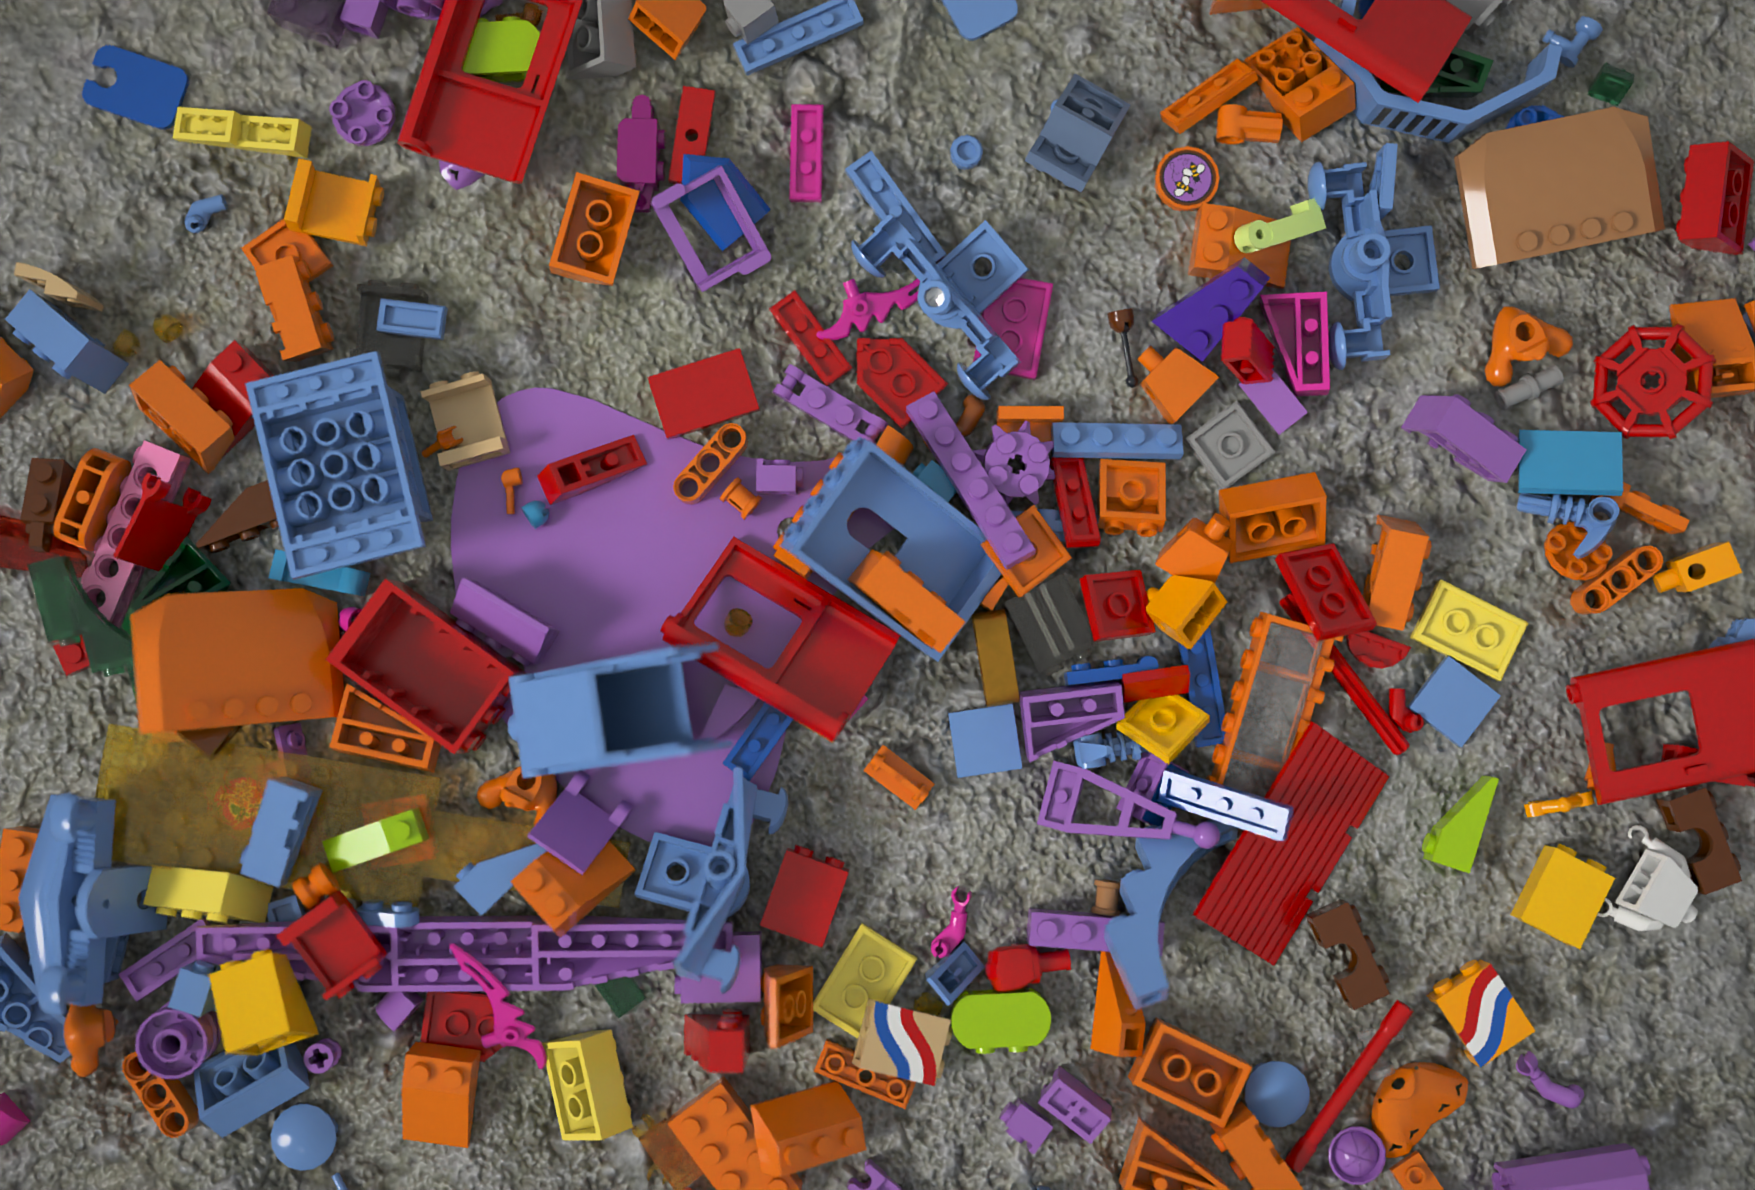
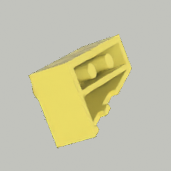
M153 865L143 905L156 907L155 914L176 917L177 912H182L181 917L202 920V915L207 916L206 920L227 923L228 919L265 923L268 903H270L274 885L226 872Z

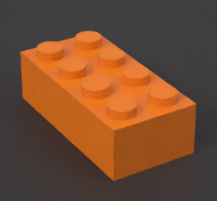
M725 1076L721 1077L671 1115L667 1123L716 1190H802L803 1181L797 1173L783 1177L761 1173L752 1113Z

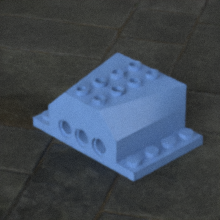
M374 351L245 383L291 579H299L426 547L420 522L433 521L408 413L403 395L387 385L379 352Z

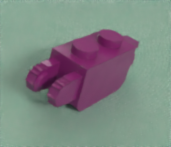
M641 94L633 99L632 118H624L618 124L617 177L622 186L640 191L634 212L649 213L652 208L651 203L654 192L659 191V181H665V162L660 161V149L666 148V131L661 129L658 120L654 119V107L649 96Z

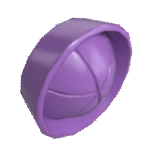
M1349 1127L1340 1131L1333 1138L1328 1150L1332 1171L1342 1181L1351 1185H1363L1373 1181L1382 1172L1386 1162V1150L1382 1140L1372 1130L1365 1127Z

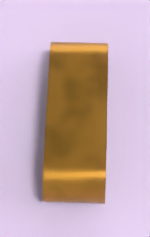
M1005 609L972 614L986 706L993 707L1020 702Z

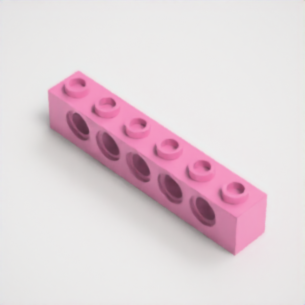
M145 440L133 455L132 461L134 465L129 476H126L121 483L120 498L117 505L110 510L107 516L108 526L106 531L95 544L94 559L91 566L87 567L81 577V584L83 585L78 596L71 601L68 608L69 617L67 623L101 637L116 638L145 570L143 566L113 557L135 512V506L142 498V482L145 475L155 470L157 476L162 481L170 483L171 489L162 499L174 502L191 462L189 457ZM116 561L119 569L117 574L112 577L109 573V567L112 562ZM101 591H103L105 593L106 600L105 603L101 607H99L97 605L96 598L97 595Z

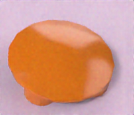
M1567 522L1566 525H1556L1547 534L1544 543L1545 556L1551 567L1559 574L1572 580H1589L1598 577L1606 569L1608 561L1612 558V549L1604 540L1594 552L1581 559H1577L1573 553L1586 537L1587 531L1582 527H1574V522Z

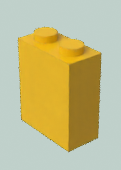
M1559 843L1557 847L1544 845L1510 915L1569 946L1581 949L1615 878L1605 873L1607 867L1591 859H1587L1585 863L1575 858L1577 852Z

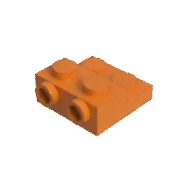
M1101 459L1097 499L1098 527L1104 529L1105 533L1109 535H1119L1124 530L1137 531L1139 536L1152 537L1157 532H1162L1166 521V463Z

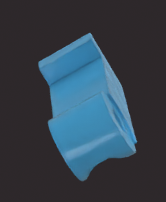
M275 549L268 578L365 597L371 573L348 566L299 579H291L285 551Z

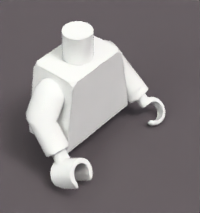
M1641 825L1632 826L1628 831V838L1632 839L1631 833L1634 830H1640L1645 835L1642 843L1648 847L1615 901L1619 908L1613 907L1610 900L1605 898L1606 908L1602 913L1598 912L1597 916H1612L1615 922L1637 931L1660 930L1664 925L1676 928L1681 921L1684 923L1692 922L1698 914L1697 908L1691 904L1698 893V887L1690 879L1691 873L1685 857L1655 837L1653 840L1649 838V832L1645 827Z

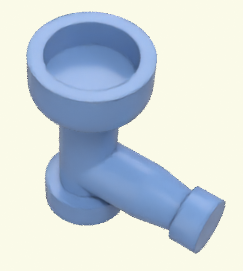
M1580 17L1575 26L1577 35L1572 42L1554 34L1555 32L1550 29L1543 37L1542 41L1545 43L1563 46L1560 62L1565 66L1575 67L1578 62L1577 56L1588 40L1598 38L1603 31L1600 23L1590 17Z

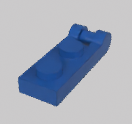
M1144 656L1131 665H1124L1123 659L1103 661L1104 668L1091 669V663L1071 665L1072 672H1064V680L1066 686L1122 679V674L1158 669L1159 663L1152 656Z

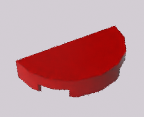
M1368 631L1346 635L1349 651L1358 662L1367 667L1383 669L1394 666L1403 660L1411 649V646Z

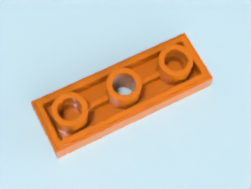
M826 1039L814 1072L906 1109L916 1084L915 1081L870 1071L872 1073L871 1078L867 1080L862 1079L859 1074L865 1069L858 1068L852 1064L855 1050Z

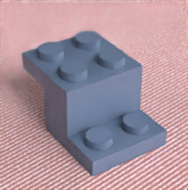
M1074 74L1053 107L1025 161L1033 165L1037 170L1060 180L1067 187L1074 188L1082 193L1131 104L1083 77Z

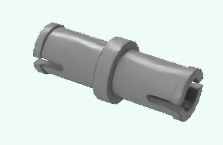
M1552 365L1548 369L1532 376L1527 374L1520 377L1519 382L1496 391L1495 398L1500 408L1506 410L1526 399L1533 400L1538 398L1541 392L1562 384L1564 377L1559 367Z

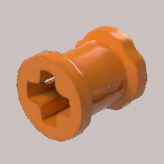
M737 477L725 489L719 499L722 502L727 501L741 513L740 517L747 519L763 498L759 495L755 496L741 484L742 480Z

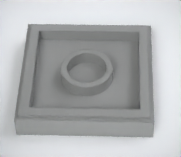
M1235 401L1184 439L1185 443L1220 489L1228 488L1276 452L1238 401Z

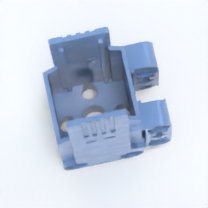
M718 643L673 647L509 677L513 715L508 721V731L511 738L518 743L522 778L733 747L732 740L714 742L713 737L694 740L692 725L689 722L682 661L702 658L701 653L719 650Z

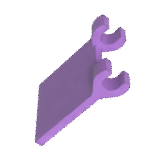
M579 770L560 796L528 833L527 837L583 875L614 833L626 821L634 806L623 799L614 812L609 815L581 795L591 776Z

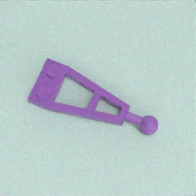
M1053 760L1037 821L1038 825L1072 834L1171 840L1174 833L1193 838L1195 843L1204 849L1214 847L1220 839L1219 829L1211 822H1202L1196 826L1177 821V813L1087 769ZM1084 779L1125 799L1118 826L1073 823ZM1137 804L1164 817L1162 829L1130 827L1135 805Z

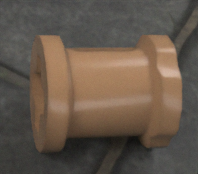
M1095 879L1094 885L1097 886L1095 906L1091 907V913L1120 916L1121 911L1118 910L1120 882Z

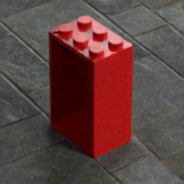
M386 578L325 659L453 754L469 753L471 750L476 751L479 749L487 737L484 734L485 730L491 723L495 725L506 712V708L503 706L511 696L508 678L527 674L473 633L457 625L454 619L403 582Z

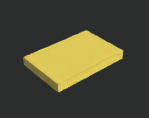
M1440 579L1437 580L1410 638L1445 656H1450L1454 660L1496 681H1501L1529 623Z
M861 923L815 997L813 1011L858 1039L868 998L890 1004L917 961V957Z

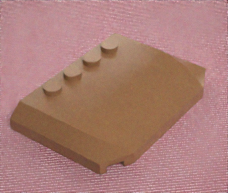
M1610 107L1503 129L1481 135L1474 143L1454 157L1472 269L1665 229L1648 116Z

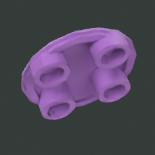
M361 80L346 87L336 97V100L332 101L329 107L337 133L347 142L357 146H372L382 141L390 133L395 121V106L390 95L380 86L372 84L367 80Z

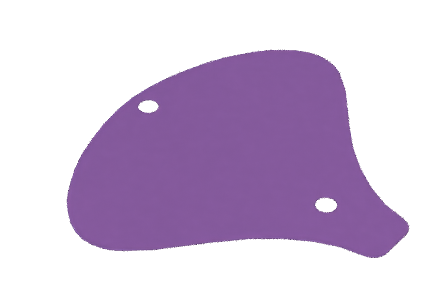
M530 388L517 391L497 402L510 453L464 466L458 470L451 516V555L455 592L457 594L463 577L475 580L560 631L541 664H534L532 662L529 666L523 664L524 671L527 674L673 648L662 640L664 634L660 632L664 621L669 615L675 616L677 613L682 612L733 536L790 569L774 557L777 550L773 546L779 538L777 534L778 526L784 519L794 517L802 505L804 506L809 498L812 497L810 493L820 479L824 480L826 474L831 470L829 466L834 458L823 461L790 462V465L803 467V487H797V495H759L763 498L747 519H743L740 517L741 513L727 501L722 502L719 498L737 477L742 480L741 484L755 496L758 495L756 492V458L740 456L700 502L693 505L685 504L674 493V481L704 446L682 437L667 440L664 430L589 398L553 388ZM631 435L635 436L647 462L645 466L578 496L552 505L549 504L537 477L549 463ZM714 456L707 457L703 461V470L714 472L718 469L720 461ZM764 459L765 465H771V460ZM519 468L523 484L513 486L515 492V514H506V493L501 475L505 470ZM691 480L686 481L681 487V493L685 497L693 496L698 490L697 482ZM534 500L544 502L546 504L544 509H549L548 520L537 529L533 528L521 509L522 506ZM865 507L858 508L847 522L849 534L867 549L894 529L893 526L875 512ZM815 571L807 579L833 596L837 591L835 586ZM732 577L723 579L694 622L701 630L746 657L770 668L775 664L802 623L798 616ZM477 629L473 631L475 636L484 641L483 639L486 636L484 633ZM485 642L504 657H511L514 651L504 645L501 649H497ZM693 659L682 661L689 722L692 725L694 740H699L725 683L736 688L738 686ZM511 696L503 706L506 708V712L502 718L507 725L509 718L513 715ZM759 699L756 705L738 724L723 736L714 740V742L732 740L734 747L765 702ZM786 731L750 781L757 785L760 790L769 792L778 768ZM733 747L582 769L591 777L587 781L581 795L609 815L614 812L623 799L634 807L620 828L648 842L652 841L654 832L712 847L723 804H728L733 788V771L722 764ZM579 770L555 773L556 780L566 788Z

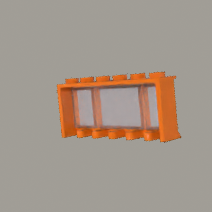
M1260 611L1259 617L1253 619L1250 627V636H1252L1250 647L1244 650L1241 657L1240 667L1243 668L1240 681H1235L1231 691V699L1234 700L1231 711L1225 714L1222 721L1221 729L1225 732L1222 744L1215 746L1212 756V762L1215 765L1212 775H1208L1206 780L1264 798L1311 722L1310 719L1315 703L1322 704L1325 692L1319 689L1325 671L1330 673L1334 667V660L1329 659L1334 640L1342 642L1344 636L1316 641L1309 625Z

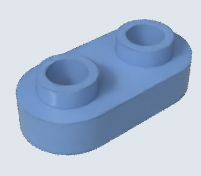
M370 899L363 901V906L356 908L357 913L366 925L401 928L419 924V908L412 907V902L401 901L392 903V905L383 904V900Z

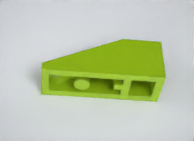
M1482 776L1432 827L1431 833H1427L1423 840L1422 851L1425 852L1423 859L1470 874L1499 781L1498 778Z
M418 807L324 840L322 844L332 873L430 838Z

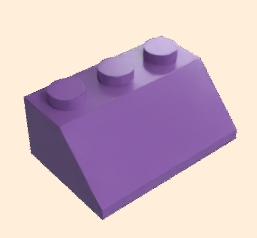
M465 577L460 582L450 614L458 618L455 622L457 625L473 633L474 629L479 630L486 635L483 639L485 642L497 649H501L504 645L514 651L511 656L512 658L526 666H529L531 662L541 664L560 632L488 587Z

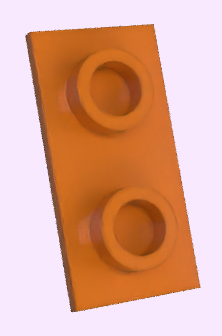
M884 745L880 747L863 770L914 810L925 800L929 791L935 785Z

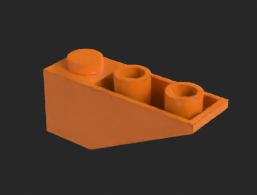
M1101 951L1090 1049L1116 1057H1142L1146 1025L1142 1008L1134 1009L1111 953Z

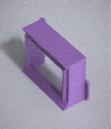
M721 165L716 166L685 185L677 183L653 197L651 205L701 292L738 271L743 275H747L771 260V253L767 249ZM714 179L749 242L752 251L708 275L668 204L709 180Z

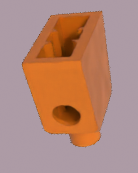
M636 0L628 20L676 60L701 23L707 8L701 2L702 0Z
M1150 345L1137 359L1150 372L1140 385L1169 424H1174L1219 378L1214 372L1176 347L1164 359Z
M1214 514L1207 524L1198 518H1192L1161 549L1155 565L1171 575L1209 580L1215 583L1233 543L1231 539L1224 535L1231 525L1229 520L1220 514Z

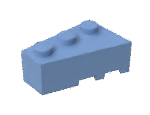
M31 289L28 290L5 319L15 328L13 334L27 345L31 343L35 345L32 349L35 354L47 362L52 360L55 363L52 368L68 380L71 376H74L104 394L129 365L123 358L105 349L104 343L97 338H92L81 328L80 324L56 305Z
M286 776L268 779L259 813L252 827L253 833L250 843L245 847L240 858V864H243L240 874L277 887L288 883L323 791L322 789Z

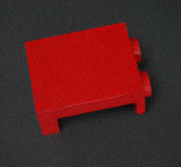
M795 845L794 850L787 848L760 926L822 948L849 869L843 868L844 861L830 856H826L824 861L813 857V850Z
M341 890L335 892L277 935V938L284 947L290 942L319 979L326 989L322 994L325 1000H328L333 995H336L338 999L343 997L355 987L353 981L361 975L365 979L374 975L383 967L380 962L388 954Z

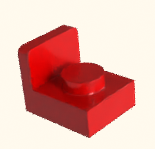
M84 629L77 631L76 636L53 646L66 676H73L107 660L104 654L106 646L102 637Z

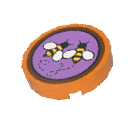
M1190 146L1175 148L1163 157L1156 168V193L1161 201L1173 210L1196 211L1202 203L1208 204L1217 192L1220 180L1218 166L1209 154L1199 148Z

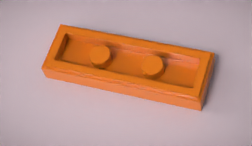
M1238 58L1161 111L1162 121L1177 133H1183L1258 80L1256 71Z

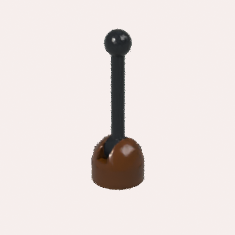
M1131 308L1109 312L1107 315L1111 329L1121 334L1128 375L1125 383L1128 387L1134 388L1138 384V378L1134 375L1127 332L1134 325V313Z

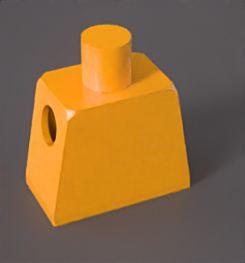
M1717 542L1666 561L1667 570L1653 575V581L1659 593L1673 588L1677 592H1690L1740 574L1742 570L1730 542ZM1689 567H1691V569H1692V575H1691V576L1688 575V568H1689Z
M1173 575L1167 579L1160 589L1151 587L1146 591L1149 604L1146 606V612L1155 625L1190 650L1227 604L1226 599L1215 583L1203 579Z

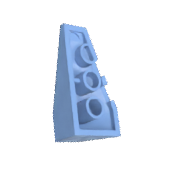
M6 932L0 936V1030L16 1035L23 1039L26 1045L61 1063L71 1056L64 1039V1023L68 1011L65 1009V1014L62 1016H52L41 1009L32 966L28 965L30 958Z

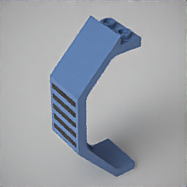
M1341 0L1338 7L1353 16L1357 0ZM1317 37L1313 41L1354 82L1356 109L1353 112L1362 124L1446 143L1456 140L1537 96L1556 78L1563 47L1555 44L1546 46L1528 64L1524 83L1471 109L1461 110L1421 100L1417 103L1411 98L1387 93L1379 86L1368 70Z

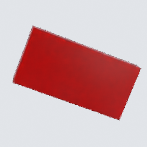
M1188 665L1122 674V696L1124 703L1189 693L1190 672Z

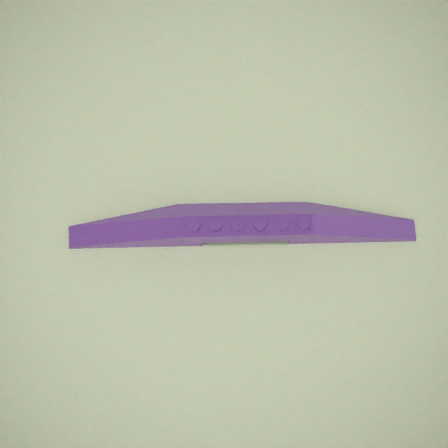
M539 915L419 916V924L410 927L395 928L367 925L388 954L380 962L383 967L368 979L361 975L353 983L355 984L354 988L362 992L484 991L475 979L462 971L449 947L450 944H455L486 967L508 991H566L578 986L595 985L626 976L630 978L639 976L641 973L675 968L673 961L683 948L686 939L684 929L687 920L584 916L561 938L553 932ZM295 921L196 927L197 960L217 965L235 960L245 962L252 959V954L255 952L272 949L274 953L287 955L296 979L319 981L290 942L284 947L277 938L281 931ZM725 921L713 948L731 953L733 947V922ZM465 962L472 969H474L491 987H493L491 983L479 971H477L469 963Z

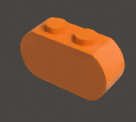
M98 448L89 450L81 458L54 521V535L57 539L87 551H94L97 540L104 535L108 526L107 516L110 510L117 505L120 498L121 483L126 476H129L132 470L130 461Z

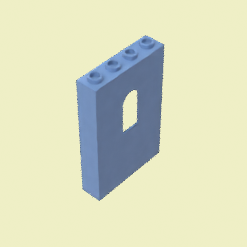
M858 437L857 440L852 441L843 452L844 458L839 465L826 474L823 480L824 485L818 494L813 495L806 502L803 508L804 513L799 520L787 528L783 535L784 540L780 546L924 654L938 662L964 625L944 650L939 653L905 630L847 579L870 552L869 549L849 534L847 520L850 514L858 508H869L907 537L895 554V557L902 562L899 567L906 573L910 570L923 580L924 584L922 586L929 592L932 590L947 602L946 606L962 618L965 624L1001 573L980 544L986 540V537L977 525L873 442Z

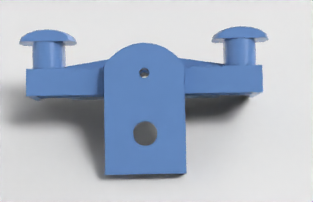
M741 767L733 769V788L728 804H723L712 847L654 832L635 891V897L690 912L684 929L686 939L682 950L673 961L678 976L701 982L703 976L721 981L720 994L727 993L735 984L741 965V953L739 947L735 944L732 947L731 953L714 949L713 946L726 919L742 907L749 894L750 878L746 862L752 820L754 818L769 822L768 834H774L782 826L788 808V795L783 787L780 788L779 794L760 790L757 785L743 777V768ZM674 865H681L686 869L684 878L679 881H673L667 876L669 869Z
M70 792L50 795L19 893L18 900L39 1005L45 1013L52 1016L64 1015L66 1003L81 1006L102 1003L106 938L165 930L167 928V916L155 914L156 907L143 905L152 866L170 867L171 864L159 862L111 867L115 800L83 797ZM141 892V901L140 904L137 905V897L138 894Z

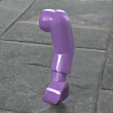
M1530 1051L1524 1057L1521 1054L1516 1062L1517 1071L1524 1076H1531L1530 1081L1543 1098L1570 1109L1577 1108L1584 1098V1091L1580 1086L1572 1084L1566 1088L1552 1082L1547 1074L1538 1068V1060Z

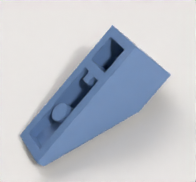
M535 843L483 860L476 865L470 862L456 875L460 881L454 888L482 916L513 887L510 881L536 858L547 852V850Z

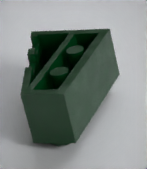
M1454 47L1422 98H1472L1478 95L1484 88L1494 60ZM1377 77L1376 82L1385 92L1408 97Z
M186 536L175 553L168 558L158 574L151 579L131 604L121 627L132 638L130 616L132 613L169 594L227 592L231 582Z

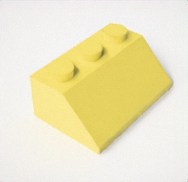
M611 1029L588 1031L542 1043L546 1053V1067L562 1141L603 1140L633 1128L631 1109L627 1102L623 1084L624 1077L620 1070L616 1052L617 1046Z

